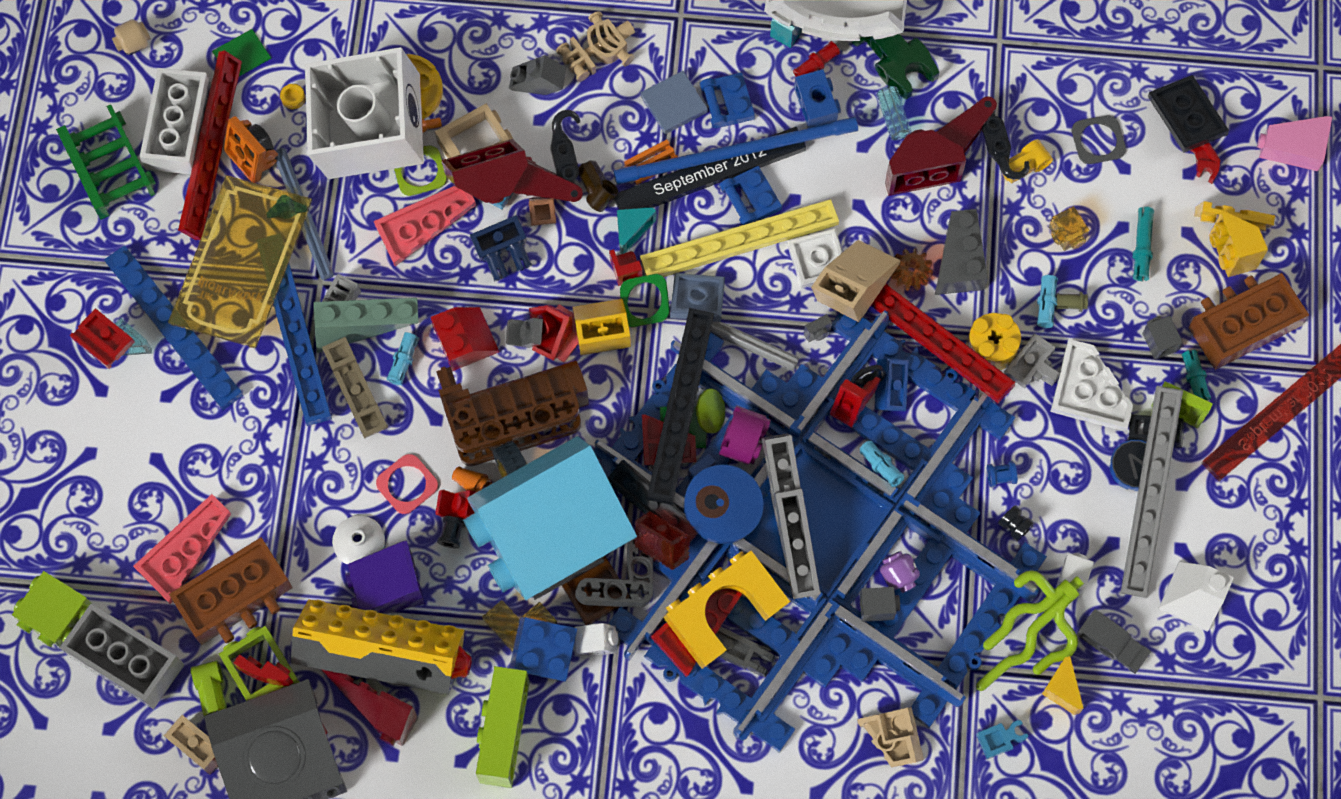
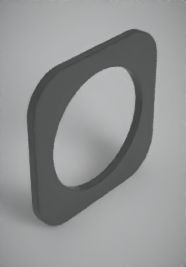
M1106 115L1079 120L1073 124L1072 136L1079 159L1083 163L1096 164L1117 160L1124 156L1126 146L1119 123L1114 117ZM1093 124L1109 127L1116 136L1114 150L1102 156L1089 153L1081 143L1083 130Z

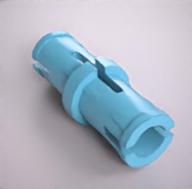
M1053 275L1041 277V292L1037 298V304L1039 305L1037 325L1042 328H1051L1054 324L1058 278Z
M404 333L400 347L393 355L394 361L386 378L387 381L395 385L403 384L408 367L414 361L412 357L420 340L419 337L412 333Z
M867 441L860 447V454L871 463L872 469L876 473H880L887 480L890 486L896 487L904 480V474L892 464V460L887 454H883L872 441Z

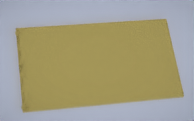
M226 175L168 323L172 326L182 327L251 348H257L312 199Z

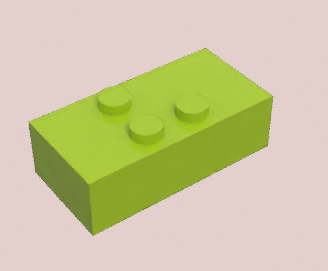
M494 666L489 700H484L481 716L485 717L484 727H479L477 734V743H479L480 751L476 776L480 784L512 788L530 685L527 671Z

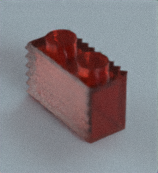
M650 511L635 521V533L637 535L635 538V548L643 550V553L654 557V560H658V562H662V565L669 567L670 570H674L689 559L690 535Z

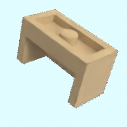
M181 715L164 734V737L211 775L218 765L210 739L186 717Z

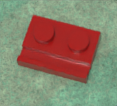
M96 308L82 321L78 329L70 334V337L108 369L112 367L111 365L115 360L118 361L135 343L133 338Z

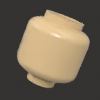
M131 19L115 27L114 33L116 37H113L112 41L118 52L123 50L126 55L130 56L148 47V40L151 38L142 21L138 23L135 19Z

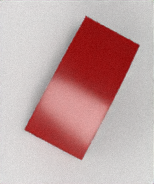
M241 655L233 662L238 670L259 681L279 686H290L293 683L289 676L291 671L279 662L273 665L267 661L263 666L253 657L249 656L246 659Z

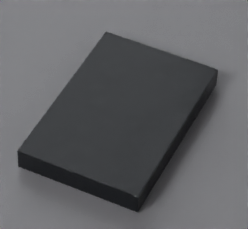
M1193 75L1149 92V100L1183 153L1228 135L1229 129Z

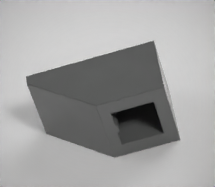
M546 55L514 66L510 74L509 89L542 95L560 91L564 86L567 67Z

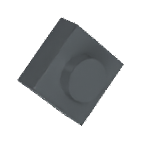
M826 314L805 325L804 336L808 343L815 339L820 341L830 334L832 321Z

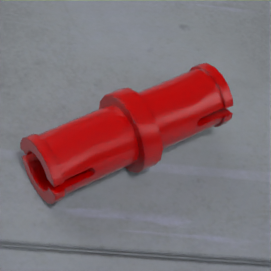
M830 41L817 53H811L808 56V60L793 70V74L796 77L824 69L826 63L840 54L839 48L833 41Z

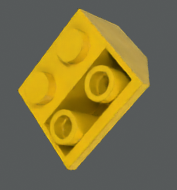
M1228 212L1220 213L1209 234L1210 243L1213 248L1217 249L1219 254V265L1222 270L1226 271L1228 277L1256 270L1268 251L1259 227Z
M623 299L572 307L580 355L631 347Z

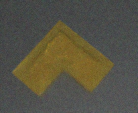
M501 600L484 614L482 619L509 650L513 652L520 619ZM540 601L522 616L557 624V620Z

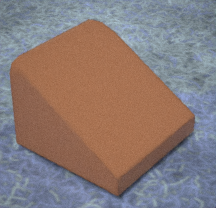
M545 197L529 199L531 226L556 223L554 199Z

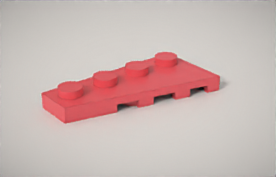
M453 186L374 221V225L394 266H397L474 208L476 202L472 195Z
M211 494L133 567L171 604L173 600L169 594L185 584L230 517V511Z

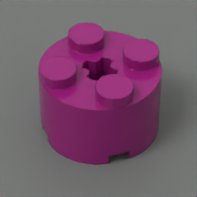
M736 405L732 414L733 418L725 432L719 455L749 465V463L754 465L762 448V443L758 441H762L764 434L766 435L771 420L767 419L765 415Z

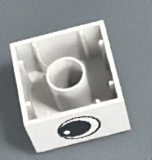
M401 47L305 64L307 152L311 160L328 179L424 164L420 73Z

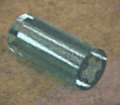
M894 86L883 88L877 92L876 96L890 139L894 141L904 139L912 131L898 89Z

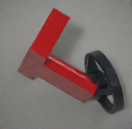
M881 365L868 366L858 371L851 378V381L845 379L840 386L830 415L852 428L859 414L874 395L878 384L885 378L886 372ZM872 372L870 374L865 375L863 378L859 379L864 374Z

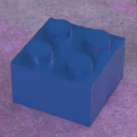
M520 617L509 668L527 671V674L566 682L577 628Z

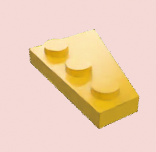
M1206 201L1195 207L1194 216L1201 217L1200 221L1205 223H1215L1220 213L1228 212L1259 227L1260 231H1266V228L1274 226L1275 215L1251 210H1240L1239 213L1235 212L1233 207L1226 205L1211 208L1212 203Z

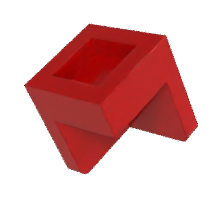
M614 249L609 250V258L618 286H621L628 279L642 277L640 261L636 260L633 251L616 256Z

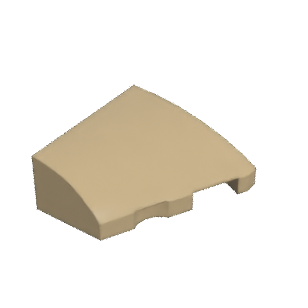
M912 707L857 719L859 726L864 727L873 738L872 743L884 753V758L891 767L924 760Z

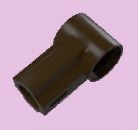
M589 160L579 166V177L589 193L586 197L587 203L595 211L603 212L619 194L618 188L605 178L596 161Z

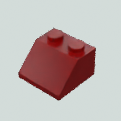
M454 307L430 317L433 329L452 371L499 353V349L480 307Z

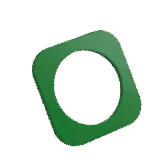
M652 274L628 279L622 283L620 298L623 299L629 327L660 323L667 319L670 308L667 282L663 276ZM651 283L661 293V306L653 316L645 319L637 318L629 310V294L637 285Z

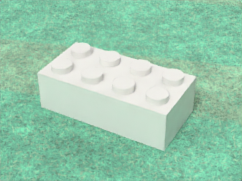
M157 68L140 152V159L146 170L191 175L211 88L206 72Z

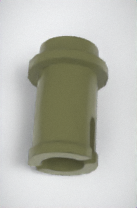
M1079 292V294L1056 293V310L1079 309V312H1082L1083 309L1088 308V295L1083 294V292Z

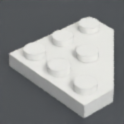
M1068 339L1050 412L1126 432L1133 404L1118 386L1119 383L1110 369L1100 359L1099 352L1095 346Z

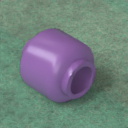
M899 551L882 560L884 564L880 567V572L888 587H894V590L900 589L903 593L916 586L914 581L918 579L920 572L910 554H902Z

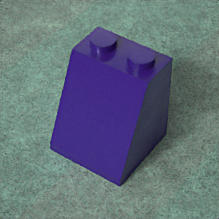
M407 540L348 564L349 573H345L348 588H354L355 597L351 598L353 608L389 614L425 604L413 555Z

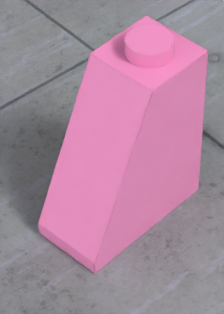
M1324 116L1269 125L1265 134L1261 133L1258 139L1257 148H1261L1259 158L1318 171L1325 159L1332 117Z

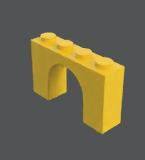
M742 551L729 560L732 564L725 570L719 567L708 576L711 581L704 586L698 583L687 592L689 594L687 599L681 602L678 598L666 607L668 613L663 618L702 669L727 650L706 621L705 606L711 594L722 589L739 591L750 600L765 621L790 602L752 551H749L747 554H744Z

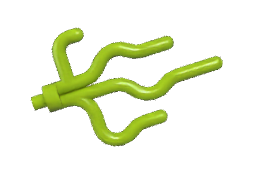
M1033 570L1023 572L1014 580V585L1017 588L1023 587L1029 581H1034L1046 597L1038 603H1021L1010 608L1000 628L984 641L983 648L991 650L1012 630L1015 619L1019 615L1024 613L1042 614L1028 628L1024 650L1019 654L1006 657L976 683L978 691H984L1010 667L1027 662L1035 652L1038 632L1053 618L1059 630L1066 636L1067 645L1064 649L1051 652L1034 665L1033 673L1040 675L1053 663L1063 661L1065 657H1071L1075 653L1078 646V637L1074 629L1066 621L1064 612L1066 607L1079 596L1077 590L1084 584L1078 576L1070 582L1066 579L1063 580L1055 589L1042 574Z

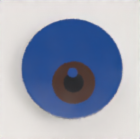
M715 465L702 470L691 480L684 496V512L687 521L702 538L713 543L731 544L747 537L757 527L763 514L764 501L759 485L746 471L731 465Z

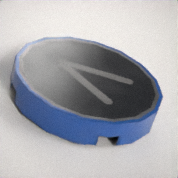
M1129 440L1123 442L1114 450L1111 456V475L1121 487L1127 490L1138 491L1146 447L1145 441Z

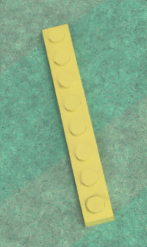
M830 199L641 255L640 261L645 276L659 274L666 277L839 225V219Z

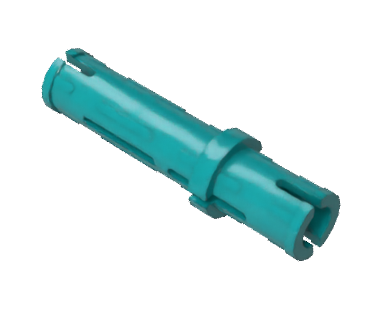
M1142 207L1138 209L1136 248L1132 254L1135 260L1133 279L1136 281H1143V276L1145 281L1149 280L1150 261L1153 259L1151 241L1154 209L1151 207H1144V212Z

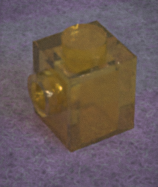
M1074 206L1053 216L1049 224L1054 242L1060 245L1064 251L1070 248L1077 249L1086 243L1090 230Z

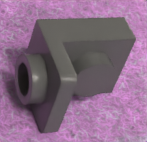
M543 319L508 320L506 344L525 348L541 345Z

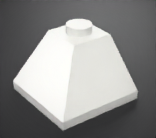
M1179 562L1158 609L1208 632L1226 598L1234 577L1210 566Z

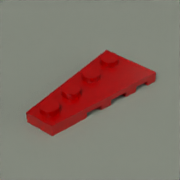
M722 589L714 592L708 598L705 606V617L714 634L717 633L741 597V592L733 589ZM666 622L651 638L687 677L696 664V660Z

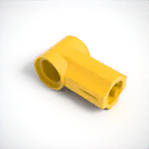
M1036 139L1028 143L1020 153L1009 159V166L1013 171L1019 172L1023 170L1024 162L1028 161L1030 169L1027 174L1033 171H1042L1052 163L1053 158L1041 141ZM1003 175L1006 181H1009L1011 184L1019 180H1013Z

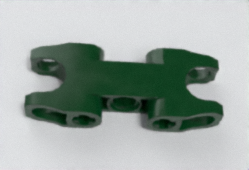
M896 34L882 39L874 40L873 36L860 37V41H850L856 47L864 42L870 46L880 58V61L875 64L878 75L889 88L906 100L912 96L913 92L912 85L906 78L907 74L918 72L931 82H934L939 77L940 72L929 50L918 38L906 42L900 34Z

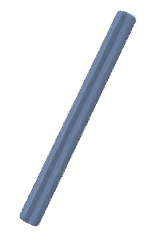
M280 148L275 150L278 153V156L275 157L290 200L292 203L298 204V210H302L299 223L322 280L332 278L334 276L333 270L286 149Z

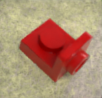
M440 490L437 499L436 515L443 518L444 516H453L461 519L474 514V511L467 498L477 492L468 490L453 493L447 490Z

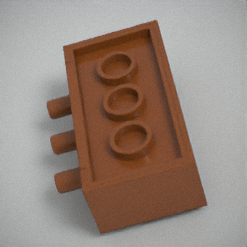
M1282 273L1259 285L1252 275L1247 277L1244 282L1249 290L1239 295H1236L1231 286L1225 288L1222 292L1227 301L1217 306L1213 304L1209 297L1201 301L1205 312L1195 316L1188 328L1215 370L1301 327L1309 317V313Z
M260 537L171 592L169 596L195 638L203 645L219 634L225 643H230L234 640V636L229 628L241 620L245 622L249 629L254 628L258 623L252 613L265 605L271 614L278 613L281 608L275 599L293 587L264 540Z

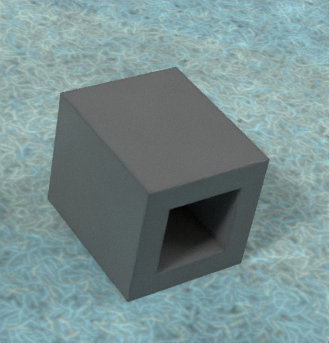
M1158 316L1149 320L1142 332L1154 360L1178 352L1183 344L1171 316L1165 318Z
M894 587L861 589L860 607L862 621L894 620L896 611H900V597L894 594Z

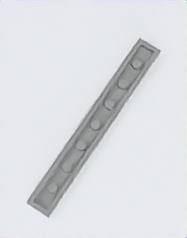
M1156 386L1121 594L1143 598L1148 597L1183 390Z

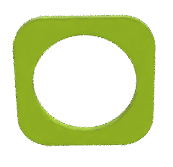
M423 146V155L431 157L436 162L438 168L437 175L431 183L425 186L410 185L402 176V167L394 169L399 189L404 195L413 196L439 189L445 185L447 177L444 173L440 152L435 146Z

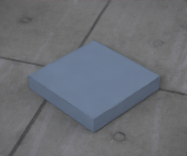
M684 71L640 92L641 98L664 134L708 113L706 105Z
M675 273L670 318L687 319L689 308L712 312L714 313L713 322H721L725 277Z

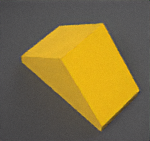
M1069 656L1065 657L1042 695L1073 715H1077L1084 708L1071 657Z

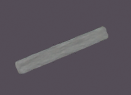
M723 322L712 323L711 333L791 371L796 368L799 362L797 356Z

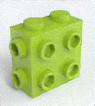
M43 571L40 576H36L33 579L26 596L17 601L12 616L18 620L16 626L30 634L33 630L40 635L37 639L45 645L52 647L55 644L60 647L91 602L82 594Z

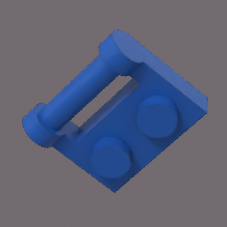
M742 72L716 79L707 78L699 83L701 91L705 92L712 116L710 121L713 128L755 120V113ZM714 90H721L728 115H721Z
M759 166L734 178L725 179L719 184L722 192L727 194L740 216L739 221L741 225L762 220L782 210L780 201ZM741 187L755 212H748L735 188Z

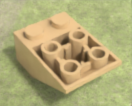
M857 240L823 269L811 288L818 302L860 322L900 264V260Z

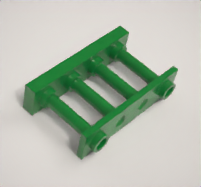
M111 104L106 106L111 115L109 119L76 134L75 132L69 133L65 125L56 129L100 220L110 216L106 207L110 206V202L146 186L151 197L156 195L152 188L156 183L150 171L144 172L122 126L126 125V122L120 111L115 113ZM115 126L117 127L121 135L120 138L90 152L79 153L77 147L81 145L80 142ZM127 147L131 155L130 158L100 172H88L86 167L90 165V162L120 148ZM132 167H137L140 178L108 193L98 192L96 187L100 185V182Z

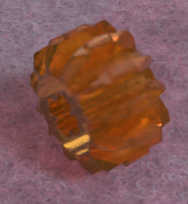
M905 248L902 255L897 253L894 256L900 260V264L891 275V279H898L896 282L897 287L903 284L906 285V291H909L911 286L916 291L920 290L921 284L926 286L929 282L928 278L932 277L933 270L930 269L932 267V260H925L926 252L918 255L917 248L913 249L912 253ZM909 268H914V272L908 271Z

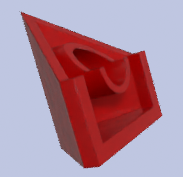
M551 305L529 308L530 319H543L541 345L532 347V350L554 361L573 331L572 316Z

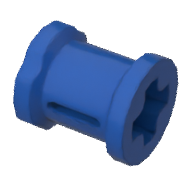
M1009 461L1005 465H987V478L991 488L995 487L996 484L1007 482L1017 484V470L1013 461Z

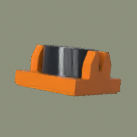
M236 116L228 119L224 151L254 184L261 180L263 171L269 169L277 162L275 157L278 156V153L274 150L269 135L260 125H252L249 120L240 121Z

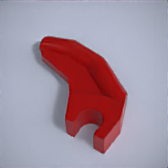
M1209 142L1190 151L1195 154L1196 176L1200 178L1203 172H1209L1211 176L1208 182L1212 184L1219 172L1220 158Z

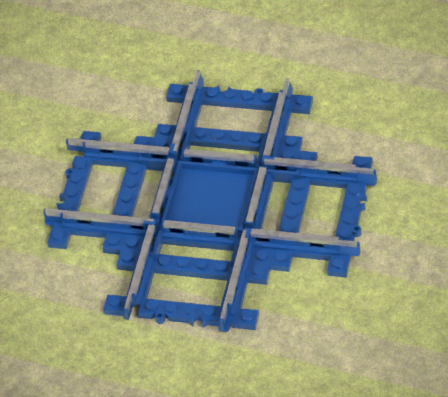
M886 310L881 315H878L872 323L863 317L860 322H857L842 313L838 314L832 322L831 329L850 342L824 377L801 364L788 383H786L766 369L752 389L711 362L723 347L724 341L710 332L699 387L703 390H717L722 396L724 404L733 410L737 405L765 415L767 419L771 416L784 425V428L771 420L767 433L771 436L787 433L792 436L820 594L809 596V599L807 597L793 599L770 494V483L764 456L751 474L761 489L764 501L762 517L753 532L740 541L731 544L713 543L698 534L690 545L684 548L652 521L647 527L646 533L665 545V548L654 561L653 569L672 582L643 621L620 607L608 623V625L615 626L618 639L628 646L624 652V657L630 661L645 640L648 641L652 646L644 655V658L658 668L666 667L663 671L665 681L673 682L678 675L682 685L703 699L704 706H707L710 700L719 702L720 707L716 714H725L738 723L733 729L735 737L744 741L753 732V735L779 753L795 732V728L777 717L774 713L803 673L826 688L840 667L863 682L878 661L921 691L911 707L914 718L930 728L947 702L955 707H960L965 701L966 697L955 689H957L968 672L967 667L975 671L981 666L982 661L977 654H981L984 650V641L1000 628L1001 625L998 623L997 618L1002 615L1005 616L1020 596L1026 601L1032 602L1039 592V589L1032 585L1030 581L1023 587L1017 588L1014 585V580L1025 571H1038L1047 556L1025 542L1013 560L1009 562L967 534L981 512L960 499L972 482L973 477L952 464L978 427L1001 441L1016 417L991 402L992 399L985 393L978 399L975 397V390L962 382L955 383L957 379V372L955 370L949 369L945 372V375H942L941 368L918 353L917 347L911 353L904 352L902 347L905 345V340H897L885 332L890 322ZM673 340L671 342V350L679 355L681 343ZM872 356L876 359L909 360L908 380L956 411L930 449L866 406L859 414L852 428L836 419L867 441H872L876 447L912 470V473L901 488L890 486L884 477L817 433V430L828 415H830L842 383L845 379L851 381V378L864 368ZM677 364L667 374L666 384L662 380L653 382L652 391L656 395L650 396L636 416L629 417V422L635 426L632 431H625L623 428H620L621 436L612 448L598 439L595 441L594 453L601 460L600 465L607 478L620 461L625 460L647 480H651L652 472L636 461L644 451L642 414L660 420L659 406L668 405ZM709 376L713 377L714 379L722 383L723 387L715 381H713L712 379H710ZM818 410L817 414L814 416V418H813V419L811 420V422L808 424V422L810 421V419L813 417V415L815 414V412ZM731 415L698 461L710 453L716 461L715 465H729L732 459L719 455V451L721 450L720 447L733 415ZM818 447L819 449L830 455V459L816 451L814 448ZM688 475L677 487L673 500L682 510H684V496L691 482ZM870 482L871 484L884 492V495L880 494L867 484ZM917 514L931 524L930 527L914 517V515ZM908 527L928 541L914 561L920 572V576L914 581L916 586L903 593L900 589L894 590V594L900 597V611H896L894 620L862 621L861 612L851 605L860 594L861 589L866 586L881 565L882 560L885 559ZM716 547H718V548L716 549V551L713 553V555L710 557V559L707 561V559L709 558V556L711 555V553L714 551V549H715ZM740 549L745 553L752 551L786 597L810 614L798 632L795 633L772 616L765 621L749 600L743 596L739 598L726 617V620L780 656V659L752 698L705 666L702 669L697 662L689 675L685 677L651 638L666 623L663 618L668 613L666 607L678 598L683 602L689 597L687 592L698 583L704 586L711 581L708 576L714 572L725 556L729 559L733 558L740 552ZM978 556L993 565L994 569L978 559ZM952 557L993 584L994 587L937 668L894 637L949 558ZM840 619L844 620L846 623L854 627L856 631L848 625H846L845 623H843L842 621H840ZM904 662L921 674L919 675L918 673L904 665ZM671 672L673 675L669 677L667 673Z

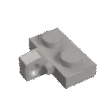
M1033 334L1006 368L1004 374L1024 389L1032 379L1036 381L1041 379L1053 386L1059 377V372L1050 367L1052 362L1048 359L1055 351V346L1037 334Z

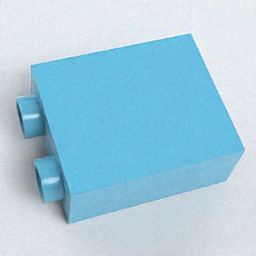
M578 436L469 496L467 500L474 514L463 519L478 547L490 542L499 559L488 564V568L501 591L504 593L514 587L525 600L637 537L592 447Z

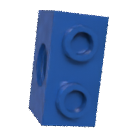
M824 70L796 76L794 90L807 127L812 128L837 121L838 113H841L840 104L837 98H833V84L830 77L826 78ZM820 97L823 99V101L818 102L815 101L813 98Z

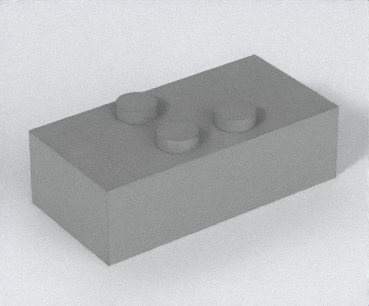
M92 603L59 647L69 657L153 710L185 665L176 655Z

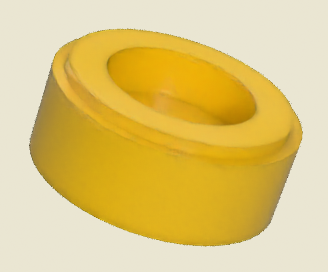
M288 84L280 92L281 102L288 109H298L305 103L306 96L304 90L298 84Z

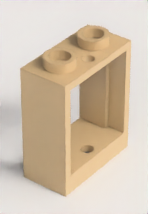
M487 103L435 131L437 143L447 159L461 155L451 138L484 120L488 121L500 142L513 139L508 129L503 130L498 113L495 109L491 111Z

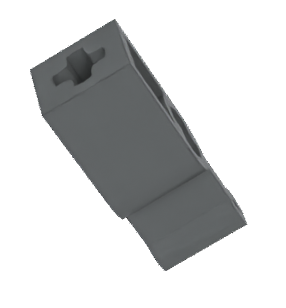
M1096 609L1093 610L1076 634L1108 658L1117 660L1134 674L1137 673L1151 653L1147 647L1135 641L1125 629Z

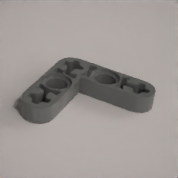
M639 531L635 532L637 537L627 543V580L585 578L579 582L576 588L575 595L577 600L584 605L640 608L648 605L653 597V549L651 537L647 533ZM637 540H640L641 544L644 545L641 556H637L638 545H635ZM638 563L643 564L647 568V573L638 575L634 572L633 566ZM585 587H590V591H592L590 597L584 592ZM600 587H603L602 594H601V595H602V598L599 597V595H600V592H599ZM617 587L622 595L617 599L611 598L607 593V589ZM627 588H629L628 593H630V596H629L628 599H626ZM638 589H641L642 593L646 594L643 599H639V595L635 594Z

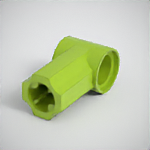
M218 660L191 667V675L194 686L199 693L203 715L206 716L226 709L227 706L222 688L224 681Z

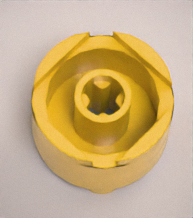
M989 313L974 321L966 345L996 368L1003 370L1010 365L1017 354L1021 343V333L1010 315Z

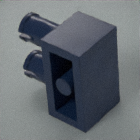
M517 215L470 234L480 262H487L494 282L501 280L498 269L503 279L509 276L500 256L502 252H510L517 272L524 270L520 260H523L526 269L532 266L523 246L527 242V238Z

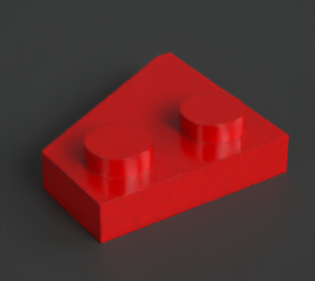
M642 414L644 465H653L664 422L646 414ZM688 433L682 463L696 462L695 436Z

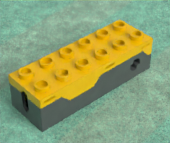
M308 599L293 627L291 664L448 695L455 678H466L469 675L472 657L463 649L464 629L451 625L433 624L426 620L408 619L400 615L377 613L374 610L351 608L348 605L326 603L322 600Z

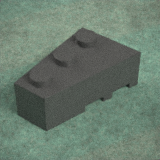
M977 209L951 211L934 295L981 291L985 289L988 275Z

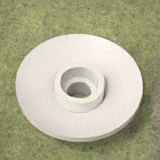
M353 516L341 522L336 528L332 540L333 549L337 557L348 565L351 562L383 550L385 535L381 526L372 518ZM355 535H361L362 540L360 542H354L353 537Z

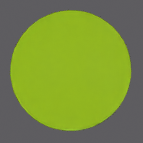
M715 389L704 390L697 401V420L700 427L706 433L718 432L725 419V404L722 396Z

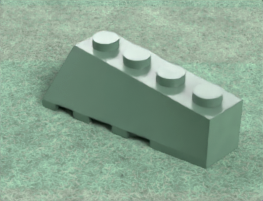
M417 298L314 302L317 353L323 352V346L343 337H346L350 344L418 324Z

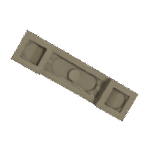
M346 337L323 346L322 349L364 439L387 429L388 426Z

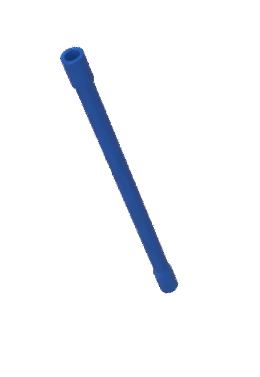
M855 117L846 118L803 130L640 166L634 165L613 170L614 178L618 185L648 176L828 136H839L857 132L858 124Z

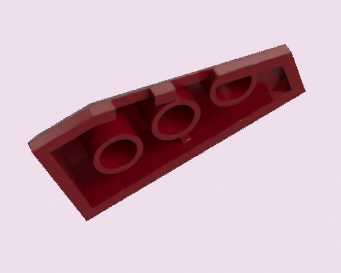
M321 669L323 674L381 735L380 739L391 746H394L395 743L403 746L418 720V716L411 705L384 691L377 695L378 692L369 684L359 682L357 685L354 683L355 680L347 674Z

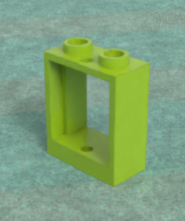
M266 626L253 628L246 634L247 637L239 642L232 641L224 646V651L219 653L246 701L287 687L268 684L251 694L231 659L264 639L268 642L280 664L291 671L289 676L293 680L292 685L300 682Z

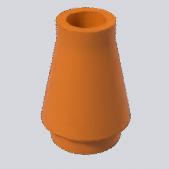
M460 466L452 474V480L457 482L466 491L478 492L492 484V480L488 478L487 474L464 469Z

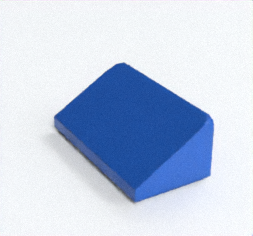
M878 358L877 365H881L884 368L886 376L878 384L875 391V410L906 411L909 360Z

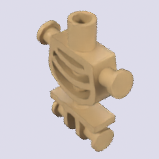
M594 12L588 17L589 21L593 22L594 25L590 26L587 30L588 47L583 50L574 37L570 38V46L573 51L569 50L567 42L557 47L556 53L562 55V61L565 65L571 64L568 69L571 73L577 75L576 79L578 82L585 80L590 73L592 75L596 73V66L590 59L591 56L605 64H611L619 58L624 67L633 61L634 55L626 52L627 42L625 39L635 33L633 26L628 20L615 28L609 19L602 20V12ZM601 32H604L605 37L603 39L600 34ZM594 35H596L597 40L595 44L591 40Z

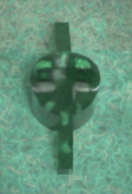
M282 195L266 213L267 219L276 217L287 219L297 213L307 212V207L293 201L287 195Z

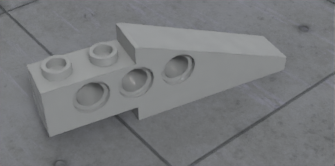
M787 433L762 438L770 483V494L793 599L819 595V583L792 436Z

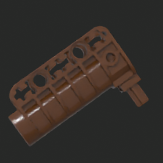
M577 360L471 394L468 389H462L461 383L456 384L451 367H442L441 370L436 371L442 388L438 390L460 460L463 464L470 467L495 460L493 451L489 449L490 447L505 444L521 437H525L524 443L520 444L518 440L513 442L520 451L577 433L581 427L579 408L589 405L588 390ZM572 420H576L575 422H573V427L569 428L568 425L565 424L571 422ZM556 426L560 427V431H556ZM552 428V432L549 435L543 436L538 433ZM534 434L536 439L532 440V436L528 435ZM481 450H485L487 455H483ZM467 453H475V458L470 459L469 456L464 457V455H466Z

